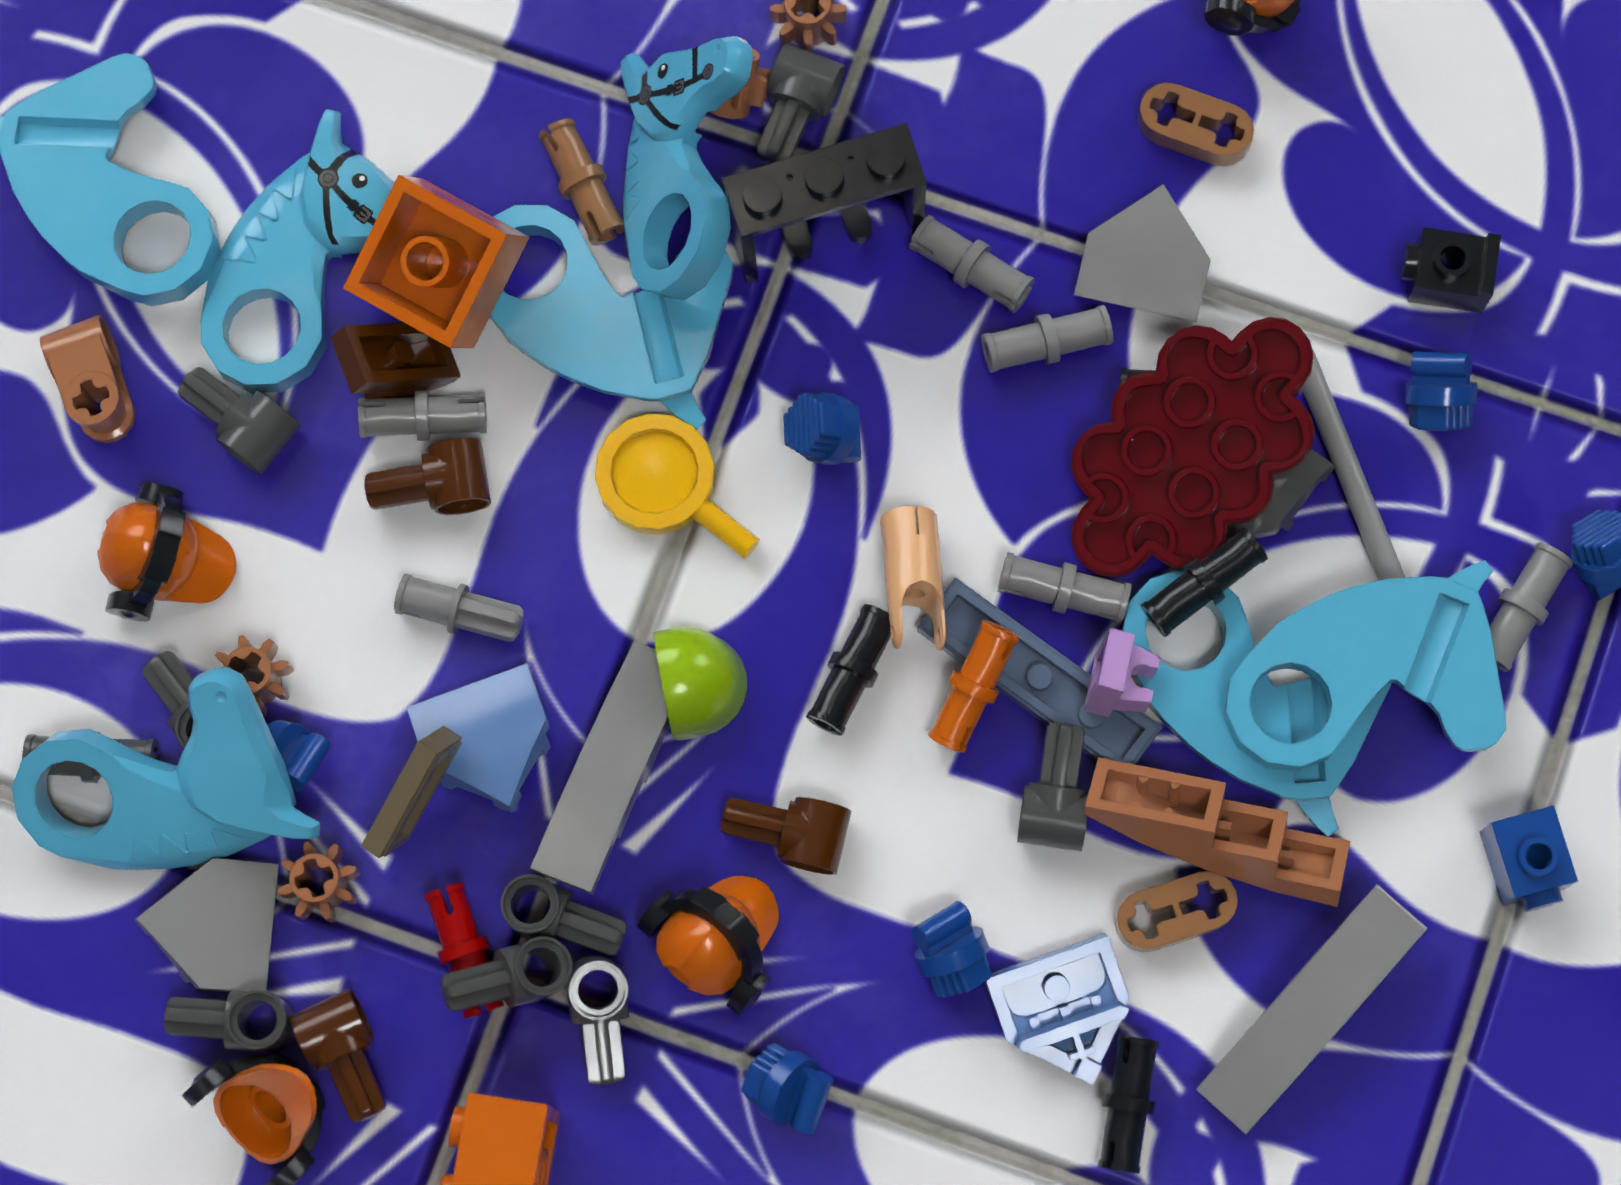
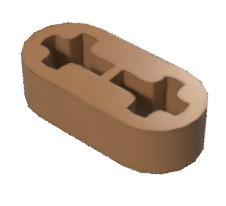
M1168 82L1156 84L1147 90L1141 100L1138 115L1140 131L1146 139L1157 145L1212 165L1223 167L1235 165L1244 159L1250 149L1254 133L1253 122L1247 112L1237 105L1182 85ZM1165 102L1176 106L1175 116L1178 117L1172 118L1168 126L1157 123L1158 112L1155 111L1161 110ZM1223 123L1234 127L1233 137L1236 138L1231 139L1226 147L1215 144L1216 133L1213 132L1219 131Z
M1210 871L1194 873L1138 891L1127 897L1119 907L1115 919L1116 933L1122 943L1131 950L1143 953L1156 951L1215 932L1224 927L1235 914L1238 904L1237 892L1229 879ZM1206 885L1210 894L1220 892L1224 898V902L1216 908L1217 918L1208 919L1204 910H1197L1183 915L1179 905L1194 900L1198 895L1197 886ZM1144 904L1148 913H1157L1170 909L1173 918L1160 922L1154 928L1155 938L1146 939L1142 930L1131 932L1128 927V922L1136 916L1135 906Z

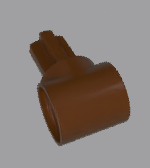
M454 438L434 443L426 448L425 454H422V464L372 472L365 476L364 488L370 508L375 510L429 501L431 509L435 510L438 514L459 515L482 510L491 504L482 441L476 438Z
M796 797L795 801H790L788 810L743 799L730 798L723 810L721 832L727 836L779 847L778 858H781L780 862L788 866L819 874L837 875L852 811L838 804L806 797Z
M348 988L290 1016L289 1019L293 1032L306 1060L314 1070H329L349 1119L354 1123L362 1122L381 1113L386 1108V1101L365 1056V1052L372 1048L371 1043L374 1042V1036L367 1017L353 990Z

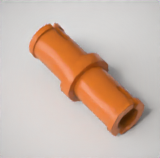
M985 619L981 622V628L961 670H953L948 680L953 687L933 728L928 733L932 740L961 753L966 752L967 744L987 703H995L1000 693L995 686L1015 645L1021 638L1011 630Z

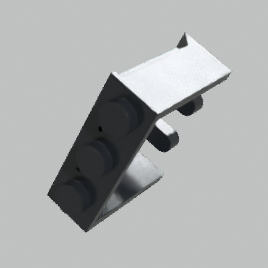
M907 123L722 178L730 209V233L747 284L759 281L754 243L755 235L781 228L789 255L796 261H804L813 252V243L806 220L840 210L849 239L855 243H864L869 240L872 234V223L865 202L899 193L912 234L915 233L925 218L926 179Z

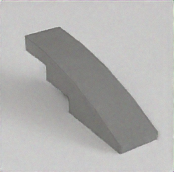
M634 641L585 741L530 867L537 874L591 895L595 892L616 838L620 839L642 783L647 782L670 726L656 650L654 648Z
M1376 884L1248 1028L1241 1039L1199 1084L1196 1090L1241 1131L1247 1134L1426 931L1427 927Z

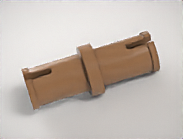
M565 118L548 125V128L552 135H549L548 131L543 129L538 134V139L544 145L560 178L557 186L563 199L571 200L588 234L591 245H601L617 238L613 229L616 230L617 234H622L624 232V220L621 219L604 185L607 175L602 165L593 163L576 129L574 119Z

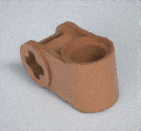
M96 315L40 337L43 356L57 384L64 409L69 417L81 426L87 436L96 442H117L125 437L133 427L136 417L135 408L120 368L121 360L116 344L102 316ZM101 401L102 412L98 413L97 403Z

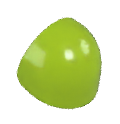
M676 627L653 632L661 684L673 739L687 740L715 733L728 725L740 711L747 692V673L735 649L723 639L701 629Z

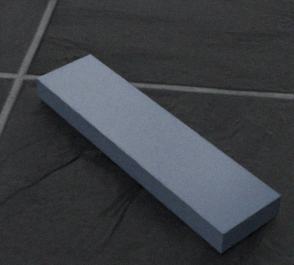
M956 577L944 591L947 633L942 649L944 652L963 665L978 635L983 619L1011 630L1021 638L1015 645L995 687L1046 726L1052 722H1061L1083 727L1085 736L1082 752L1097 762L1098 757L1135 765L1138 763L1163 727L1142 712L1113 710L1109 717L1084 711L1091 678L1089 673ZM926 615L917 627V632L935 644L933 623L930 617Z

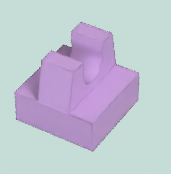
M1110 628L1095 654L1084 711L1109 717L1113 710L1145 713L1152 702L1154 691L1137 686L1132 681L1131 676L1140 675L1144 678L1152 679L1158 670L1160 656L1134 645L1135 634Z

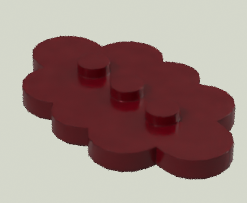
M1267 317L1250 323L1232 341L1212 327L1195 325L1180 329L1165 341L1158 353L1156 372H1144L1133 375L1120 384L1113 396L1112 421L1094 425L1082 434L1072 453L1071 468L1074 480L1084 494L1090 498L1074 520L1071 536L1075 554L1086 568L1098 575L1121 577L1134 573L1145 565L1152 556H1155L1158 560L1172 568L1184 569L1183 566L1191 559L1195 558L1201 561L1227 541L1229 524H1242L1254 521L1266 511L1273 496V475L1290 472L1305 461L1313 448L1315 429L1312 417L1296 396L1305 387L1313 373L1315 357L1309 338L1299 326L1287 319Z

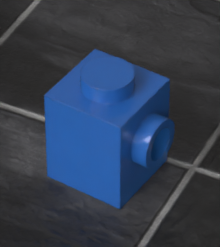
M1554 805L1491 822L1479 832L1502 906L1522 901L1525 912L1545 908L1562 902L1563 898L1560 891L1578 882Z

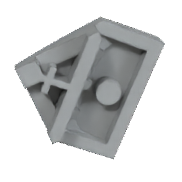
M1164 184L1088 232L1074 295L1197 322L1211 259Z
M212 858L134 920L146 935L151 936L180 972L179 976L185 983L191 982L196 989L222 992L266 991L279 864Z

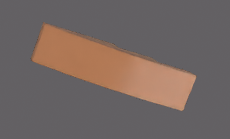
M1098 757L1085 804L1084 815L1141 844L1204 870L1269 891L1338 907L1350 841L1288 829L1286 825L1289 812L1226 800L1224 799L1226 782Z

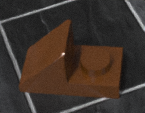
M406 323L344 326L330 337L351 394H364L366 399L415 397V390H428L430 392L451 384L461 377L451 348Z

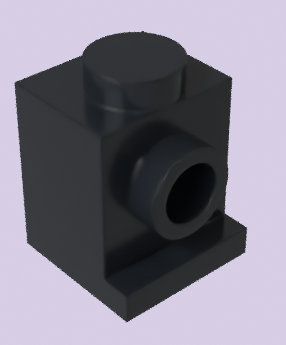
M1423 227L1416 243L1407 242L1403 253L1400 279L1410 281L1407 302L1482 313L1494 292L1501 235L1488 233L1487 237ZM1441 259L1461 262V268L1450 270L1442 264Z

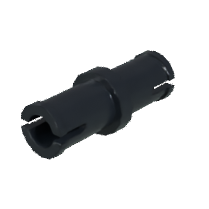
M1242 527L1237 531V534L1201 561L1193 558L1183 566L1184 574L1140 606L1159 633L1167 637L1173 629L1208 603L1215 607L1224 600L1225 595L1223 592L1257 565L1268 560L1267 554L1256 538L1245 527Z
M864 604L862 606L861 614L841 652H833L827 664L831 671L816 702L806 716L812 724L834 735L842 736L846 729L845 726L865 687H873L878 677L875 667L891 637L889 613L873 605Z
M1117 1035L1116 1042H1118L1111 1091L1110 1094L1103 1093L1102 1106L1108 1107L1101 1156L1097 1167L1140 1174L1141 1167H1139L1146 1117L1147 1114L1154 1115L1155 1102L1149 1101L1156 1050L1159 1048V1042Z

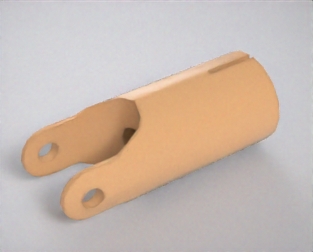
M914 505L891 509L881 516L880 525L886 596L893 646L895 649H899L902 644L903 621L901 607L909 605L921 608L930 617L933 623L935 647L937 650H942L947 633L937 514L932 509L923 506H917L914 510Z

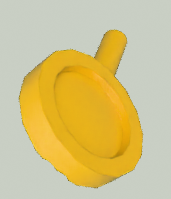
M648 413L626 420L607 436L597 454L595 480L603 505L618 523L638 533L663 535L685 528L695 520L744 559L757 547L760 541L758 537L710 501L714 489L715 466L707 442L692 425L672 415Z

